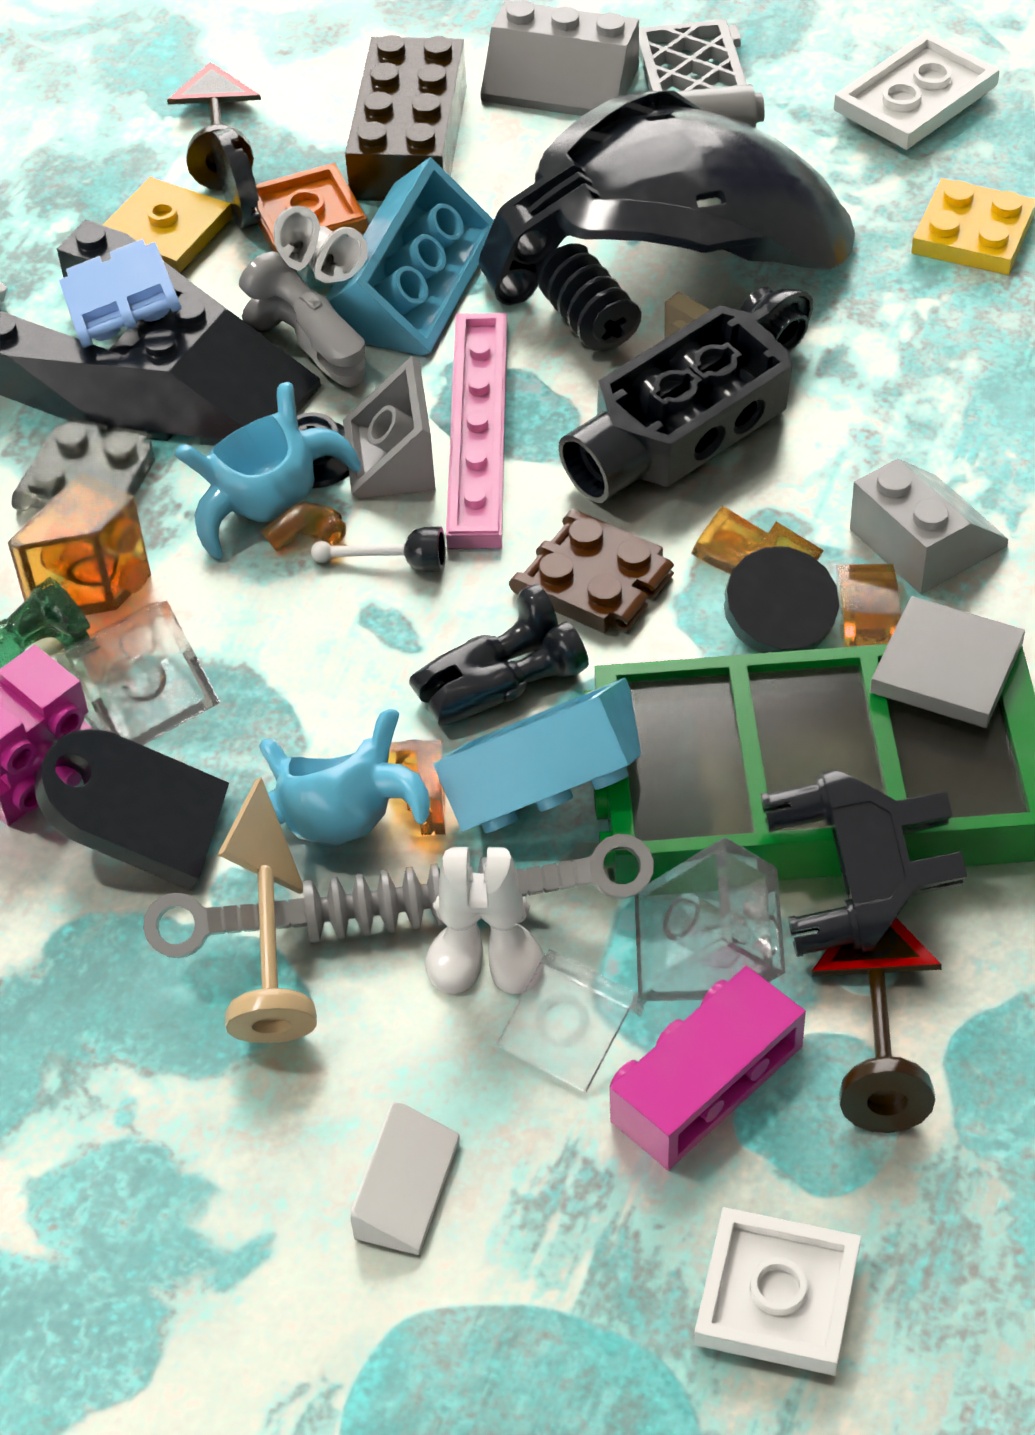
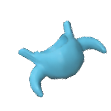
M290 382L281 383L277 388V413L257 419L232 432L216 444L207 456L186 444L178 446L175 451V456L180 461L199 473L210 484L208 490L199 500L194 517L197 536L202 546L216 560L221 559L223 555L219 541L221 521L232 511L256 522L275 521L291 513L313 488V460L324 456H332L342 461L354 472L361 470V462L356 450L346 438L335 430L320 427L299 430L294 387Z
M387 709L381 712L375 722L372 737L364 739L355 753L335 758L286 757L282 747L273 738L263 739L259 748L277 782L276 788L269 792L268 795L279 824L286 822L289 830L299 839L317 842L322 846L340 845L369 834L386 814L388 801L392 798L403 799L410 806L415 821L418 824H424L429 816L430 799L428 789L418 773L404 765L388 763L389 750L399 719V712L395 709Z

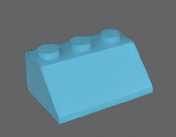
M626 678L620 679L471 740L434 762L433 766L461 831L481 824L484 832L490 833L517 821L519 818L515 810L536 802L539 812L571 800L573 795L570 789L591 781L594 789L598 790L628 777L629 774L626 766L630 765L641 755L630 687Z

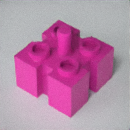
M35 644L0 668V820L7 826H10L27 812H31L39 807L35 794V776L40 763L50 747L68 733L83 729H93L84 721V715L89 711L81 681ZM67 766L55 768L58 777L68 785L77 786L82 780L81 775L75 769Z

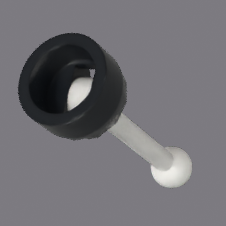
M441 526L415 529L407 537L405 544L331 546L328 542L318 541L311 548L312 558L319 563L328 562L332 557L403 555L407 563L416 570L443 571L446 559L445 535Z

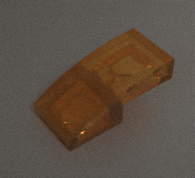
M722 505L696 541L691 554L731 574L732 570L746 555L764 547L787 546L808 553L817 561L824 550L777 521L767 533Z
M836 565V585L841 608L840 632L843 647L888 644L902 616L894 565Z

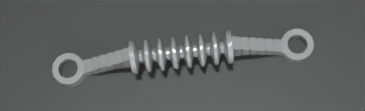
M616 834L605 838L598 844L590 857L576 859L574 862L573 860L559 862L558 865L556 863L543 865L542 868L540 866L530 867L525 871L524 868L516 869L522 896L541 894L543 891L547 893L558 891L559 889L564 890L574 888L575 886L593 885L602 894L610 898L627 899L636 896L648 885L653 875L654 861L649 848L640 839L632 835ZM623 849L631 852L636 857L639 864V872L634 881L628 884H616L610 881L603 869V861L609 852ZM480 857L479 874L485 872L487 857ZM437 863L431 864L427 884H420L413 867H406L402 887L396 888L388 871L382 870L378 888L374 891L370 890L363 874L359 873L355 876L351 894L345 893L338 877H331L327 897H320L313 880L303 881L304 898L289 899L288 902L286 900L274 901L275 926L277 929L308 927L310 943H317L321 940L324 922H331L338 939H345L349 919L355 918L363 935L369 936L374 916L380 915L388 932L392 933L396 930L399 912H406L413 929H420L423 911L429 908L438 926H444L445 923L437 917L436 911L433 908V903L436 901L437 896H439L441 871ZM170 893L159 897L149 906L144 916L143 930L148 943L155 951L169 958H184L195 954L203 947L206 939L211 935L225 934L226 932L230 934L241 933L242 931H258L260 929L259 903H256V906L254 904H242L240 908L237 905L223 906V909L221 907L206 908L196 899L184 893ZM173 908L188 910L193 915L195 921L191 937L179 944L166 942L161 937L159 931V922L163 914Z

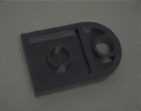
M83 729L73 731L62 736L50 747L37 769L35 794L43 815L57 831L72 841L186 889L192 890L200 879L229 782L105 730ZM67 766L75 769L81 775L84 785L72 786L66 784L58 777L55 768Z

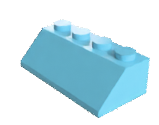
M429 157L393 184L363 235L368 249L367 259L363 267L353 277L345 281L335 282L326 298L338 315L365 340V344L425 356L431 352L479 264L480 253L494 219Z

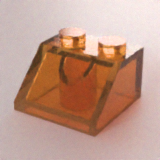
M80 472L7 542L29 620L37 624L117 610L133 593L138 592L151 576L134 496L83 472Z

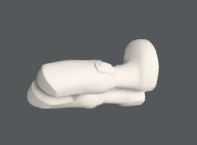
M290 207L284 210L276 219L273 236L276 249L281 258L290 268L297 271L302 270L309 264L317 280L324 283L345 281L358 273L367 259V243L360 232L351 227H342L334 232L325 226L322 227L316 214L307 207Z
M452 847L446 850L443 855L439 878V896H437L436 901L433 903V908L436 911L437 917L448 927L442 930L434 939L426 953L425 966L430 982L438 990L450 994L464 992L475 983L480 973L483 958L481 931L477 925V921L482 918L491 928L489 937V967L496 986L510 994H523L533 989L540 982L544 973V954L532 934L519 924V922L525 920L530 904L526 901V897L522 896L517 871L510 852L504 847H488L485 872L479 874L473 873L470 865L469 847Z

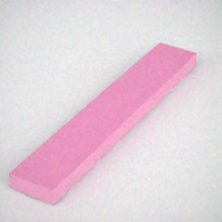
M507 313L456 314L446 519L447 549L502 548Z

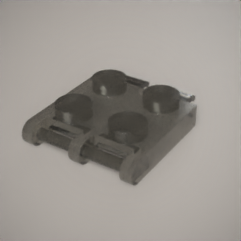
M70 418L68 423L54 426L14 490L11 499L12 508L26 511L28 507L56 512L57 518L71 520L73 516L100 521L102 528L115 530L155 462L152 441H147L151 434L116 426L109 434L108 432H103L107 428L106 424L77 418ZM36 494H38V495H43V496H47V497L57 498V499H59V500H58V502H57V501L48 500V499H43V498H39V497H35V496H36ZM85 504L104 509L103 511H100L91 508L81 507L79 505Z

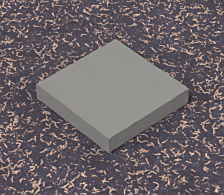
M911 596L871 679L870 693L987 728L1023 645L1025 629Z

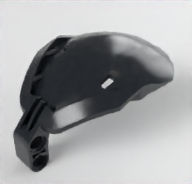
M674 90L650 91L619 96L602 103L576 120L544 151L537 166L535 183L508 200L498 210L480 253L479 265L496 299L501 304L510 306L525 302L534 294L538 287V274L542 263L551 252L558 248L566 236L583 240L645 241L681 247L704 254L725 250L748 261L777 262L803 268L831 270L842 264L852 253L855 231L851 216L839 202L834 191L823 176L779 139L741 120L702 110ZM718 198L721 201V204L698 207L697 201Z

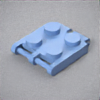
M141 239L110 251L109 253L112 258L110 260L102 262L100 256L66 269L68 276L60 279L59 283L83 348L93 345L92 339L104 341L113 338L120 332L123 326H126L127 330L138 327L136 323L138 320L155 321L164 317L170 309L172 313L182 309L155 242L145 245L144 240Z

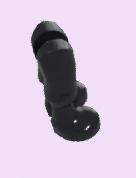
M534 583L519 592L516 602L518 619L503 634L497 637L495 635H480L471 638L464 644L438 656L412 674L409 679V685L422 702L429 703L428 711L439 726L453 724L501 703L511 702L519 698L526 691L527 684L552 676H575L587 669L589 658L579 634L567 621L558 624L554 607L540 585ZM535 651V652H533L532 654H530L529 656L523 658V659L520 660V661H517V662H515V661H510V662H508L509 660H511V659H513V658H516V657H519V656H521V655L527 654V653H529V652Z

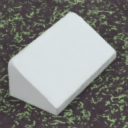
M392 1101L351 1210L350 1219L354 1239L420 1255L460 1141V1134L408 1105Z

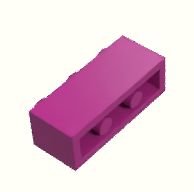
M747 965L729 981L725 979L719 980L708 990L701 1002V1006L684 1021L676 1019L671 1022L660 1034L653 1049L639 1061L630 1060L617 1071L609 1087L610 1122L669 1171L803 1047L806 1011Z

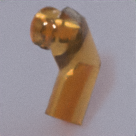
M299 502L263 528L261 532L278 553L300 535L322 539V541L328 542L331 546L336 545L344 539L347 527L342 521L341 514L331 506Z

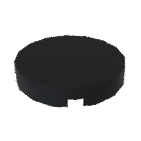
M226 128L212 133V151L225 200L231 203L233 219L236 225L243 229L257 225L261 219L259 212L251 211L252 208L258 207L257 201H259V196L247 154L243 152L242 148L235 150L232 142L238 141L239 136L233 129Z
M787 546L764 547L746 555L732 570L724 593L725 618L735 635L750 648L761 653L812 650L817 648L832 630L840 606L837 585L826 567L808 553Z

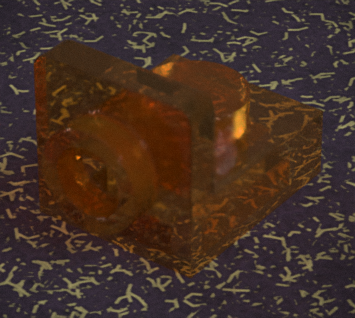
M411 739L391 742L388 763L401 764L418 773L429 792V816L424 824H420L421 836L446 835V794L433 766L434 762L444 757L442 740L422 741ZM407 804L408 812H412L410 806Z

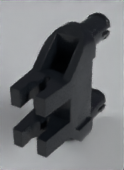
M831 769L821 771L820 776L815 777V784L772 793H760L763 814L766 813L765 822L768 833L822 820L825 826L831 825L847 894V900H844L843 903L844 907L796 917L795 915L788 916L791 936L817 932L794 937L793 946L796 957L851 944L854 950L860 949L861 953L872 951L911 896L963 885V879L968 877L962 851L910 861L904 838L905 834L949 824L948 819L952 818L953 814L947 791L896 801L850 775Z

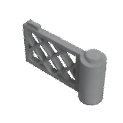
M726 19L639 28V55L649 91H667L669 88L674 87L683 90L676 92L702 110L741 120L757 128V122H764L765 106L763 94L755 93L753 85L747 84L735 47H741V38L736 25L728 26ZM717 37L711 42L701 40L702 38ZM666 42L669 44L663 47L654 43ZM686 49L695 54L688 56L680 52ZM709 59H714L722 63L716 66L708 63L707 61ZM667 63L675 66V68L668 70L660 66ZM692 72L703 77L696 80L687 75ZM720 82V83L725 84V85H728V86H725V87H715L714 85H715L716 83Z

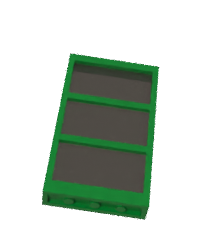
M888 644L594 666L595 690L626 678L631 691L641 755L630 765L626 766L629 774L628 777L604 788L594 789L596 820L608 819L609 831L599 832V844L607 837L616 834H626L640 839L649 848L654 861L653 875L648 885L642 891L842 876L831 825L825 826L822 820L768 833L765 822L766 813L763 814L760 793H772L815 784V777L820 776L821 771L833 769L866 783L896 801L947 791L953 814L952 818L948 819L949 824L904 835L910 861L961 851L965 867L1035 861V692L1023 646L1020 649L987 728L870 693L871 679ZM584 690V694L594 690ZM613 850L606 855L603 861V869L613 868L616 884L631 883L638 875V861L627 850Z

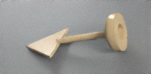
M261 777L256 779L217 854L258 875L262 989L246 992L232 1000L225 1012V1027L229 1035L239 1040L252 1043H278L299 1039L311 1033L317 1026V1013L314 1002L305 994L291 989L278 988L274 882L298 894L303 893V883Z

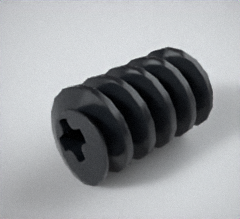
M580 243L563 245L551 252L542 263L538 274L540 291L550 301L554 309L560 313L563 320L569 324L573 332L579 336L586 347L594 351H607L625 343L637 331L642 316L639 306L630 299L625 290L621 289L619 283L610 276L608 270L601 266L597 257L588 252V247Z

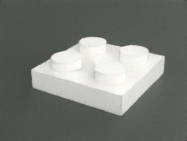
M723 1207L694 1331V1345L835 1376L861 1236Z

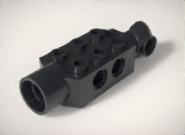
M762 287L746 299L740 310L718 305L598 380L597 415L563 436L559 441L560 460L574 486L586 498L596 503L605 502L638 479L669 487L785 411L792 372L789 352L796 348L807 332L813 311V298L807 292L798 289H778L773 291L769 287Z

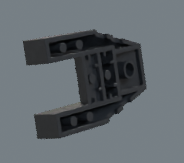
M85 219L57 248L63 278L68 276L67 268L100 256L102 262L112 259L110 251L133 243L136 240L127 233ZM164 262L182 309L173 313L170 309L164 317L155 321H144L143 319L136 321L138 327L127 330L109 350L94 344L83 348L80 340L75 337L0 311V395L104 435L115 436L120 429L146 431L148 439L169 441L174 434L200 437L202 445L215 446L239 428L257 419L277 413V388L281 383L290 382L293 384L297 415L320 388L321 382L318 376L166 262Z

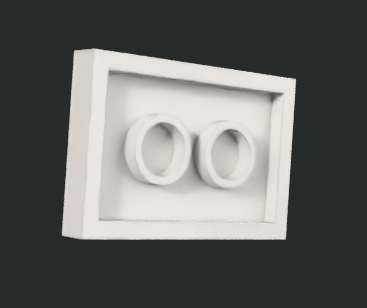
M925 32L834 94L833 110L908 150L998 86L1000 69Z

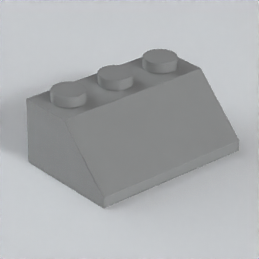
M505 0L491 26L480 91L481 101L583 116L606 101L627 95L639 67V19L624 17L617 13L602 14L581 11L569 6L553 7L532 4L526 0Z

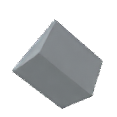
M411 356L343 420L346 439L356 450L361 462V470L359 472H354L349 468L351 493L359 499L436 490L431 432L420 360Z

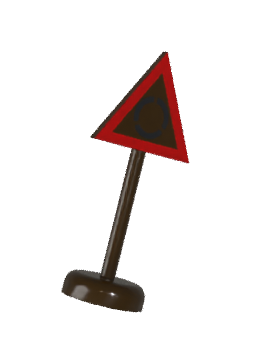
M209 62L167 99V105L209 103L211 125L202 128L191 138L187 145L186 164L189 174L198 184L208 189L222 191L212 151V133L226 128L233 129L239 136L238 141L232 142L235 150L242 148L243 152L247 154L251 169L253 167L254 155L250 141L241 131L230 125H222L220 102L261 100V95L212 62Z
M897 918L872 951L861 953L860 949L854 950L852 944L827 949L811 971L812 977L853 974L869 975L875 1058L867 1059L855 1065L844 1076L839 1092V1102L846 1119L853 1125L870 1132L893 1133L908 1130L922 1123L932 1113L935 1104V1091L929 1074L915 1062L902 1057H892L885 973L942 970V965Z

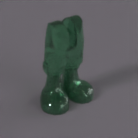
M48 577L32 590L30 596L7 619L4 618L0 621V668L19 656L32 644L47 637L58 640L71 650H80L91 642L87 630L91 627L86 616L69 593L53 578Z

